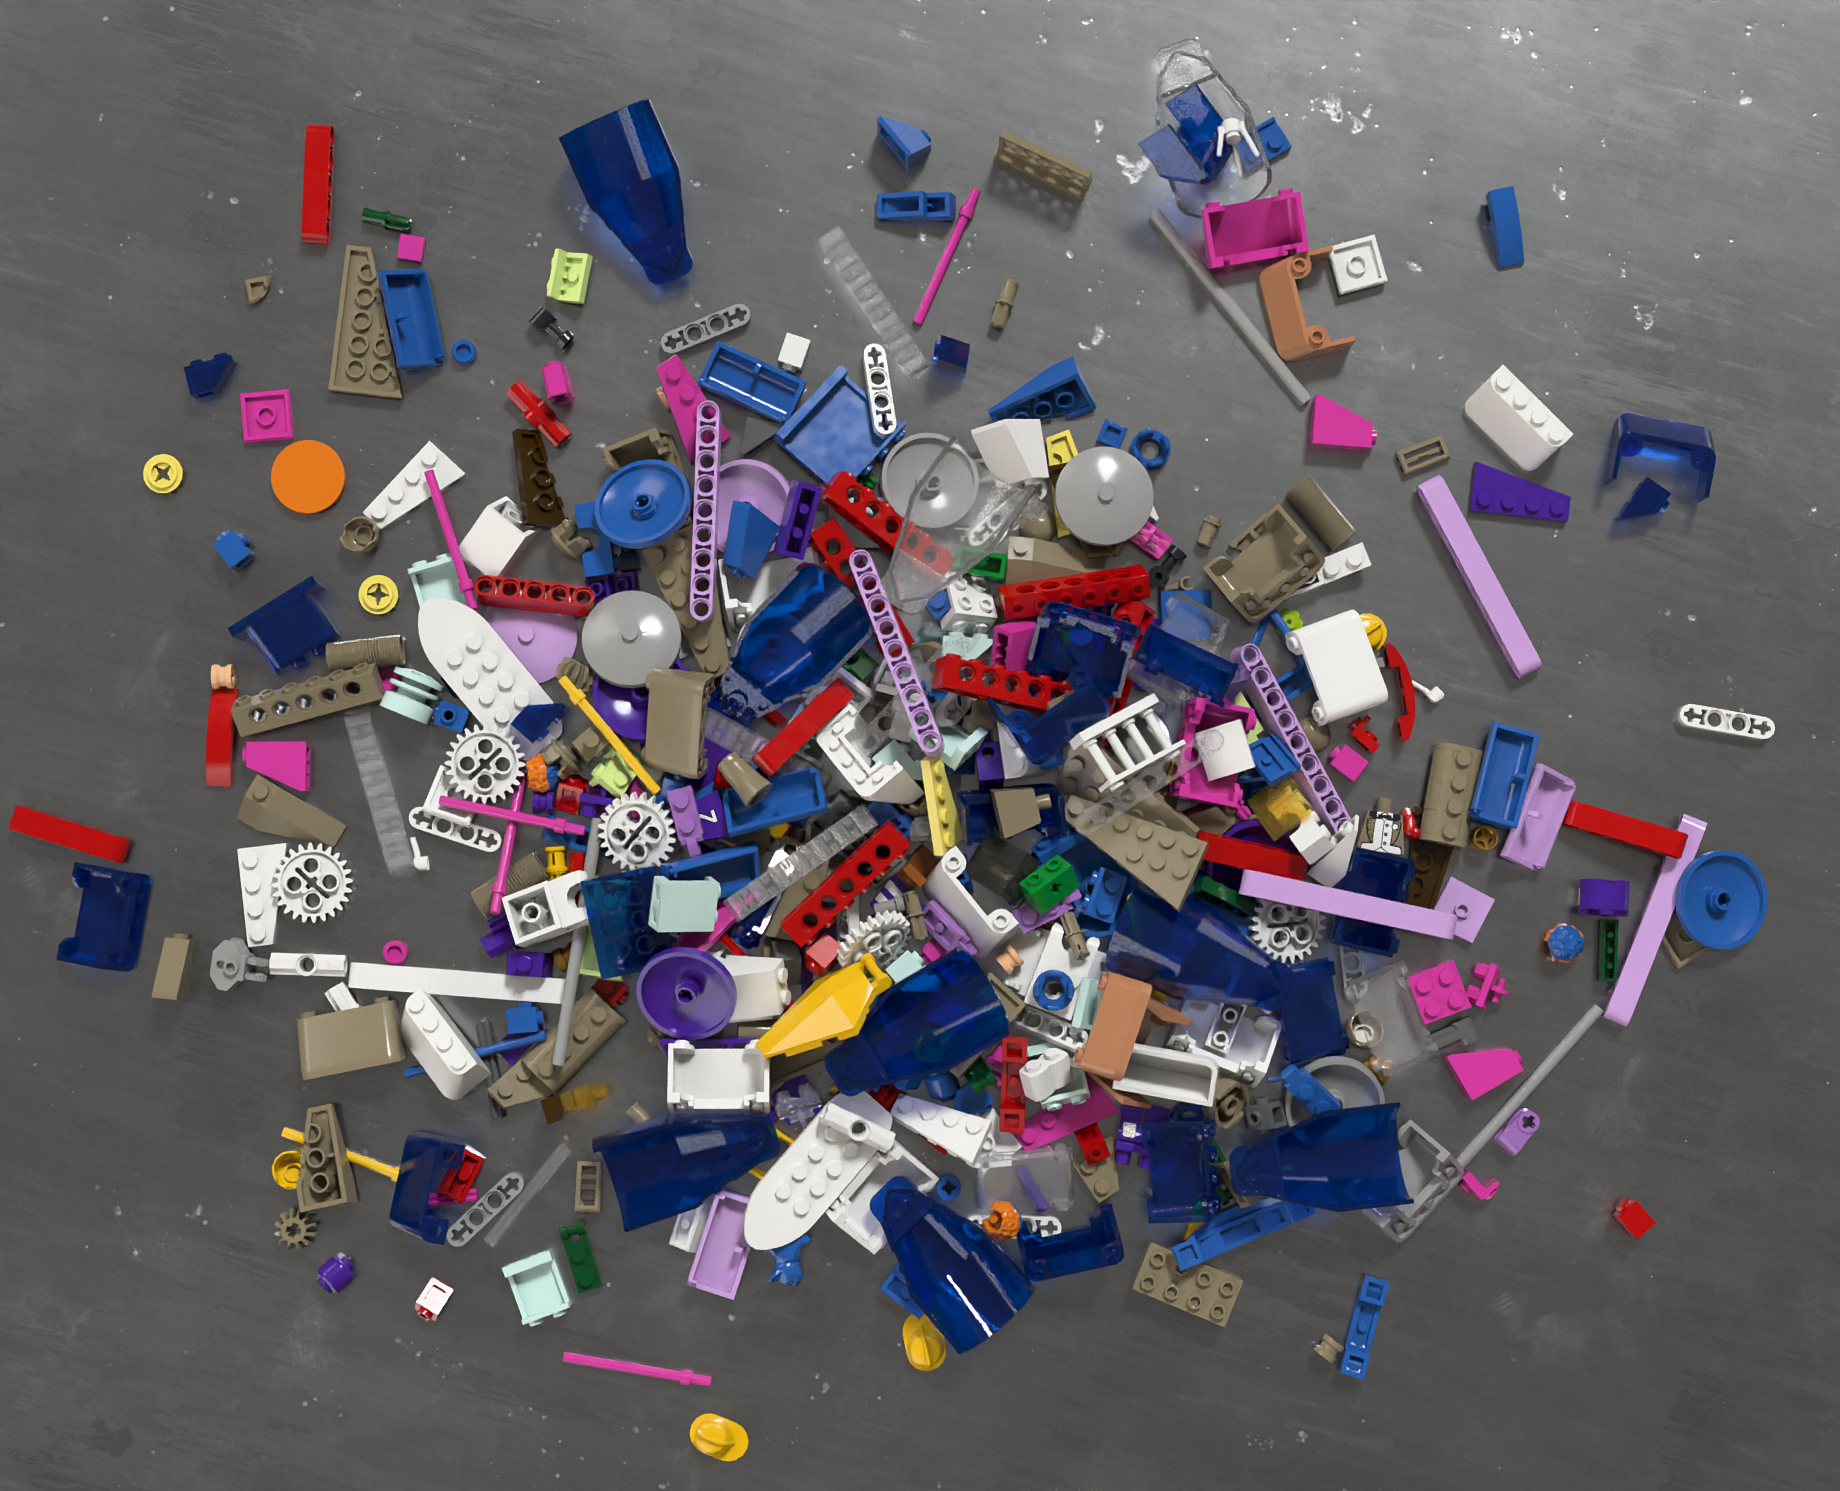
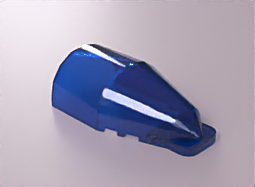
M650 98L622 107L560 136V143L589 207L603 220L608 229L612 230L624 247L641 264L648 280L653 284L661 285L689 273L693 268L694 260L687 242L680 166Z
M801 563L748 617L720 683L709 695L710 702L707 703L708 708L730 728L740 731L746 729L755 719L781 707L784 703L794 698L797 699L813 689L816 690L822 687L872 636L873 624L867 609L851 589L831 572L814 563Z
M1141 882L1133 890L1119 917L1109 944L1105 964L1108 971L1151 984L1152 990L1176 1000L1254 1005L1266 1011H1277L1281 1008L1294 977L1290 966L1272 958L1215 907L1187 896L1179 913L1168 902L1161 899L1153 890Z
M957 946L892 984L868 1012L858 1035L846 1038L842 1044L829 1051L824 1059V1065L839 1091L846 1096H855L868 1088L897 1083L911 1078H921L922 1076L935 1073H945L1009 1036L1011 1033L1010 1022L997 992L983 969L965 948Z
M1400 1102L1323 1111L1258 1143L1234 1148L1229 1155L1233 1191L1241 1197L1262 1196L1333 1212L1414 1204V1199L1409 1196L1405 1186L1399 1157L1397 1112L1401 1107Z
M762 1111L749 1115L744 1113L663 1114L592 1138L593 1152H601L610 1174L621 1210L625 1233L698 1208L705 1199L714 1193L718 1194L722 1191V1187L733 1179L736 1181L758 1164L777 1157L781 1150L780 1140L772 1118L769 1114Z
M894 1176L871 1198L870 1210L881 1223L892 1253H895L901 1275H904L908 1285L910 1297L959 1355L973 1350L993 1336L1034 1295L1035 1285L986 1229L919 1190L908 1177Z

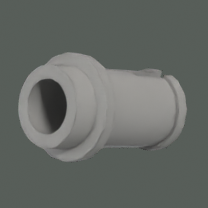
M895 895L894 899L873 904L875 913L879 912L881 916L886 910L889 913L895 910L896 913L899 912L901 914L902 911H906L903 896L898 897Z

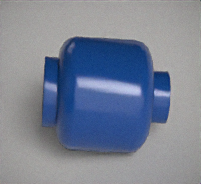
M944 1065L939 1067L933 1066L927 1070L924 1083L930 1097L934 1100H941L942 1103L953 1100L956 1092L960 1089L958 1078Z

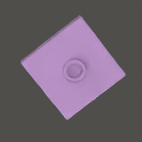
M1449 877L1433 910L1458 915L1454 935L1469 943H1473L1495 899L1453 877Z

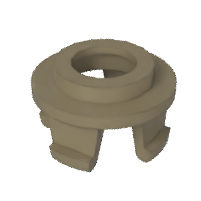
M564 519L560 525L551 528L553 534L551 538L565 556L578 560L585 549L591 546V542L587 537L583 539L577 537L571 541L570 537L578 529V526L571 519Z
M553 738L550 740L551 743L541 750V753H543L541 756L548 765L562 757L559 761L560 770L557 775L565 780L572 772L580 769L578 765L580 760L566 742L562 739L558 741Z

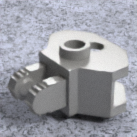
M233 937L230 940H224L213 950L210 977L216 988L224 991L236 988L245 980L264 982L267 975L253 972V966H268L269 960L255 957V954L250 953L243 939Z

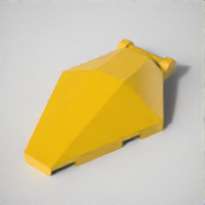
M865 953L860 957L859 962L817 979L756 1042V1045L766 1061H768L770 1057L785 1053L789 1057L823 1046V1040L836 1036L839 1041L856 1036L866 1019L867 1013L870 1011L868 1007L878 994L891 986L892 980L876 965L873 955ZM867 971L875 978V982L872 984L869 983L864 975Z

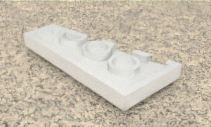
M429 441L363 513L383 530L432 497L424 474L425 471L434 470L441 492L458 479L460 480L465 477L466 474Z
M288 843L237 849L248 947L275 944L279 906L277 904L281 896L273 897V894L279 891V889L271 886V884L278 882V879L273 877L272 874L280 873L281 870L275 865H284L285 862L281 856H286Z
M899 1093L890 1113L894 1121L916 1134L923 1135L934 1145H940L954 1157H960L973 1168L992 1127L990 1120Z

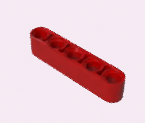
M307 124L301 227L303 243L328 244L330 240L334 157L333 125Z
M482 575L474 582L476 599L478 603L484 606L588 617L589 613L596 606L594 592L586 586ZM485 588L491 589L487 593L481 592ZM509 591L516 592L511 596L505 595ZM533 594L540 595L538 598H530ZM557 597H564V598H565V599L562 600V601H555V600H554V599L557 598ZM584 599L589 600V602L586 604L579 603L581 600Z
M836 678L751 760L767 777H770L855 695L839 678Z
M1571 800L1562 822L1563 825L1676 859H1682L1689 836L1677 830Z
M15 805L8 829L121 864L125 862L132 841L20 805Z
M1198 831L1196 839L1208 842L1209 845L1203 860L1305 881L1309 863L1301 853L1206 831Z

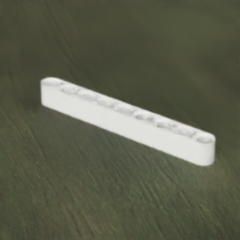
M350 962L348 987L414 993L422 988L429 994L562 1004L566 979Z

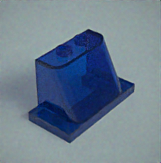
M313 575L227 628L232 637L241 641L250 637L278 676L292 668L294 670L301 668L307 663L306 659L312 655L317 657L325 653L327 643L335 642L342 637L317 598V595L325 591L326 587L321 580Z

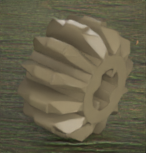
M563 657L556 669V678L560 680L566 675L577 689H581L584 692H592L596 676L592 668L573 658Z
M294 1208L289 1209L288 1215L284 1212L281 1213L280 1218L282 1221H276L274 1224L276 1227L281 1228V1230L274 1232L275 1236L282 1235L283 1237L279 1244L283 1245L288 1242L287 1250H292L295 1245L298 1251L303 1249V1243L307 1246L311 1245L312 1242L309 1237L317 1236L315 1231L310 1230L317 1226V1222L309 1223V1220L313 1217L311 1213L303 1217L304 1212H300L299 1209L296 1214ZM298 1224L299 1227L297 1228L301 1229V1232L293 1234L294 1230H291V1226Z

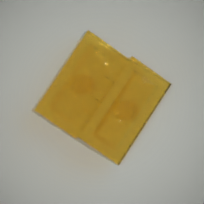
M1292 777L1273 787L1266 785L1247 800L1273 841H1277L1315 811L1300 792L1301 788Z

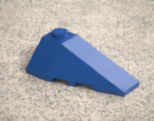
M1074 356L1050 366L990 408L988 413L993 422L1004 419H1040L1047 423L1052 422L1053 418L1065 416L1066 419L1076 418L1097 407L1085 377Z

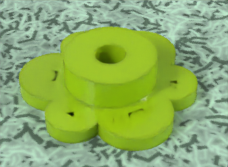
M1283 608L1280 611L1281 617L1291 631L1303 627L1298 611L1292 612L1289 608Z

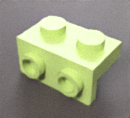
M555 249L551 262L550 279L547 283V296L558 302L584 304L593 256Z
M622 742L636 760L643 765L645 761H641V756L626 743ZM611 745L603 754L605 758L603 762L593 769L591 773L593 777L589 784L592 787L600 784L614 797L619 799L624 795L636 774Z

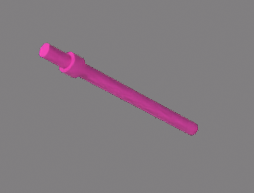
M975 188L971 189L965 205L962 204L958 215H960L913 319V322L922 325L966 224L974 215V206L981 191Z
M434 470L425 471L424 474L459 579L457 584L460 593L464 594L467 606L476 610L478 605L473 593L474 585L472 579L468 577Z
M523 772L524 776H517L516 778L520 785H515L510 808L512 811L520 812L527 779L526 772ZM508 820L497 878L492 886L491 894H493L490 913L495 915L500 914L502 898L507 893L508 885H506L518 824L516 821Z
M442 795L439 798V805L554 829L556 833L564 834L568 832L584 836L586 826L569 823L567 819L556 818L555 820Z
M564 1352L563 1362L679 1381L680 1384L687 1386L697 1384L710 1387L712 1381L711 1376L693 1374V1371L685 1369L681 1372Z

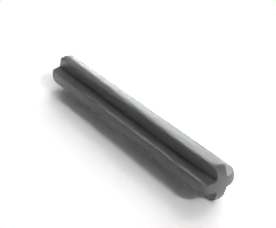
M477 1023L476 1030L479 1047L492 1045L493 1039L490 1023ZM495 1054L481 1058L492 1073L485 1079L487 1089L499 1079ZM488 1093L492 1119L504 1118L506 1116L505 1109H502Z

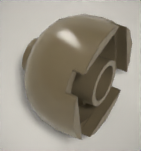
M1219 1078L1212 1107L1201 1105L1205 1118L1219 1128L1230 1129L1235 1126L1245 1114L1242 1111L1244 1103L1246 1105L1249 1104L1248 1088L1234 1079Z

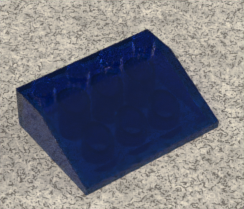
M655 864L580 881L601 980L641 972L650 958L661 951L673 948L670 932H657L648 924L654 876H658Z

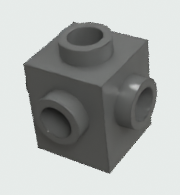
M1269 1097L1254 1099L1255 1104L1245 1106L1249 1131L1259 1130L1260 1134H1269L1274 1132V1128L1287 1125L1283 1100L1269 1102Z

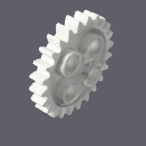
M485 723L483 730H480L476 724L472 733L469 729L465 728V737L459 734L456 735L459 740L458 744L455 742L450 743L454 751H446V754L452 757V759L444 762L445 765L451 766V769L445 773L446 775L454 776L449 782L450 784L458 783L455 792H459L462 789L465 791L464 799L471 794L473 795L474 803L478 797H482L483 804L486 803L487 797H491L493 803H496V795L506 799L504 791L507 790L510 793H514L511 785H520L516 776H524V773L518 769L519 767L526 766V763L519 761V758L525 754L517 753L516 750L521 744H512L515 738L514 735L509 738L505 737L507 729L498 733L497 725L491 731L488 729L487 723ZM488 739L492 742L493 748L489 753H482L479 750L478 744L481 740ZM502 748V751L490 762L491 769L483 768L472 780L468 778L480 766V758L486 760L495 750ZM469 756L473 758L475 762L473 769L464 770L461 767L460 761L463 757ZM505 757L510 761V767L506 771L497 769L495 763L498 758ZM483 774L489 775L492 779L491 786L488 788L480 787L477 781L479 776Z
M633 792L630 798L627 794L621 796V800L616 798L612 801L613 805L609 804L605 808L608 813H603L600 816L606 821L598 824V827L604 830L598 834V837L605 838V841L600 846L609 848L605 855H614L613 864L618 860L621 861V869L629 865L630 872H633L638 866L640 873H643L647 866L652 871L655 869V864L660 867V865L664 864L663 859L668 860L671 857L669 852H673L676 849L671 844L678 841V837L672 835L676 832V827L671 826L674 819L667 816L671 809H662L664 801L657 805L655 803L656 796L647 800L646 792L641 794L639 798L636 792ZM632 810L640 814V820L634 819ZM651 816L652 819L648 825L644 827L639 836L626 849L625 844L637 832V829L645 822L647 817ZM651 826L659 830V836L652 834ZM617 828L625 832L626 838H621L618 835ZM636 845H641L644 848L645 854L638 853Z
M309 843L308 850H305L300 844L298 846V853L292 849L289 850L290 858L282 855L281 858L285 863L284 865H275L281 871L280 873L272 874L273 877L278 879V882L271 884V886L279 889V891L273 894V897L281 896L282 899L277 905H287L284 911L285 914L292 910L294 911L293 919H296L300 914L302 915V922L305 923L308 916H311L312 922L316 923L317 916L326 921V913L335 917L334 908L343 910L340 902H349V899L344 895L345 892L353 891L346 887L348 883L353 882V879L346 878V875L352 872L351 869H343L347 860L338 861L341 853L338 852L332 856V847H329L324 852L322 844H319L315 850L312 843ZM314 858L318 862V869L315 872L309 873L305 869V862L308 859ZM297 867L300 868L309 878L317 877V885L325 890L330 897L328 899L325 898L314 887L308 889V881L300 876L295 869ZM327 875H333L337 879V885L333 889H327L324 886L323 881ZM292 877H298L301 880V887L297 891H292L288 887V881ZM312 893L320 897V903L315 908L308 906L306 901L308 895Z
M1256 898L1259 905L1254 908L1255 915L1248 918L1254 921V924L1248 926V929L1255 931L1250 936V939L1258 940L1254 947L1262 949V955H1269L1268 959L1273 961L1277 959L1281 963H1285L1286 960L1294 963L1295 957L1303 960V952L1311 955L1310 946L1318 948L1315 939H1323V936L1318 932L1319 930L1326 929L1325 926L1320 924V921L1326 919V916L1319 915V911L1301 907L1299 912L1295 914V906ZM1277 907V914L1272 918V910ZM1306 918L1305 922H1289V919L1299 921ZM1269 923H1285V926L1276 924V925L1267 927V925H1268ZM1299 928H1302V934L1297 938V931ZM1279 931V939L1274 942V935Z
M886 910L882 916L877 912L873 919L868 916L867 922L863 923L860 921L858 928H851L853 932L851 935L844 936L847 941L839 944L842 948L837 950L839 954L837 960L839 965L845 968L859 962L860 957L865 953H870L875 958L876 965L880 970L883 965L889 966L891 959H898L896 955L904 952L902 947L909 945L907 940L912 937L910 934L912 931L910 923L901 913L897 914L895 910L891 913Z

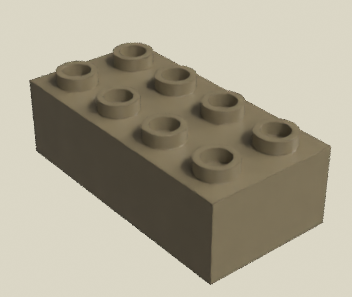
M1148 1240L1130 1286L1138 1292L1225 1327L1243 1280L1241 1277L1205 1262L1180 1271L1169 1247Z

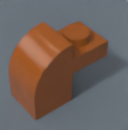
M923 843L910 854L912 857L910 862L896 873L911 891L917 886L921 887L927 881L926 877L939 862Z

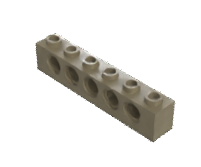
M361 663L353 669L346 671L342 669L330 673V675L321 678L320 676H314L303 683L297 684L292 682L284 685L281 689H266L260 692L259 695L251 697L249 695L241 696L234 701L230 712L240 736L244 737L380 700L383 698L385 687L376 664L367 665V663ZM350 682H355V683H357L360 687H358V688L351 687V686L349 685V683H350ZM325 689H333L336 694H329ZM303 695H308V696H310L313 700H310V701L305 700V699H303L302 696H303ZM278 702H286L289 706L283 707ZM261 708L266 713H259L255 709Z

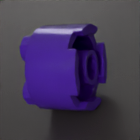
M1580 879L1578 914L1628 917L1630 881Z

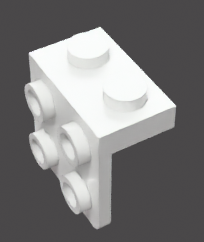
M948 573L944 581L952 608L940 621L942 630L985 634L998 619L988 581L981 577Z

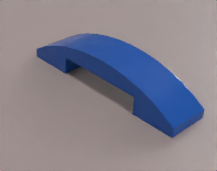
M1364 1276L1350 1320L1339 1373L1362 1380L1365 1379L1371 1356L1369 1353L1390 1282Z

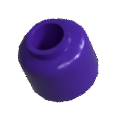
M332 1256L317 1270L318 1278L316 1281L329 1294L331 1292L340 1293L353 1281L354 1275L351 1270L354 1267L345 1257L340 1260Z

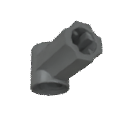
M1471 1016L1460 1018L1450 1023V1026L1426 1036L1434 1056L1457 1046H1466L1480 1039Z

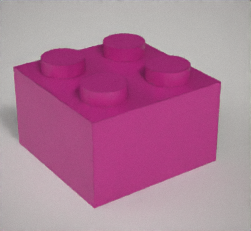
M1447 960L1403 977L1420 1024H1428L1471 1007L1454 960Z

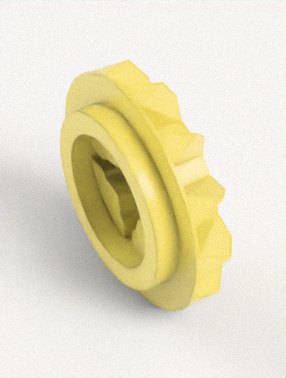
M156 455L144 467V481L151 490L157 493H170L177 489L183 480V468L179 461L170 455ZM157 467L163 470L169 469L167 474L171 480L169 481L164 478L159 480L160 473Z
M374 575L367 578L359 589V600L363 608L377 615L388 613L396 606L399 597L396 584L390 578L383 575ZM380 585L381 591L389 596L382 597L378 605L377 598L369 594L376 593Z

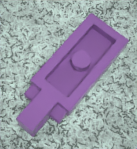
M692 785L667 791L681 845H687L690 857L702 854L699 841L704 840V830Z
M1077 888L1042 915L1028 904L1014 910L1013 914L1024 934L1073 909L1071 902L1081 898L1082 895Z
M935 900L929 901L923 910L925 911L923 917L926 929L949 954L960 955L965 962L974 959L979 951L973 943L969 942L971 939L967 936V933Z

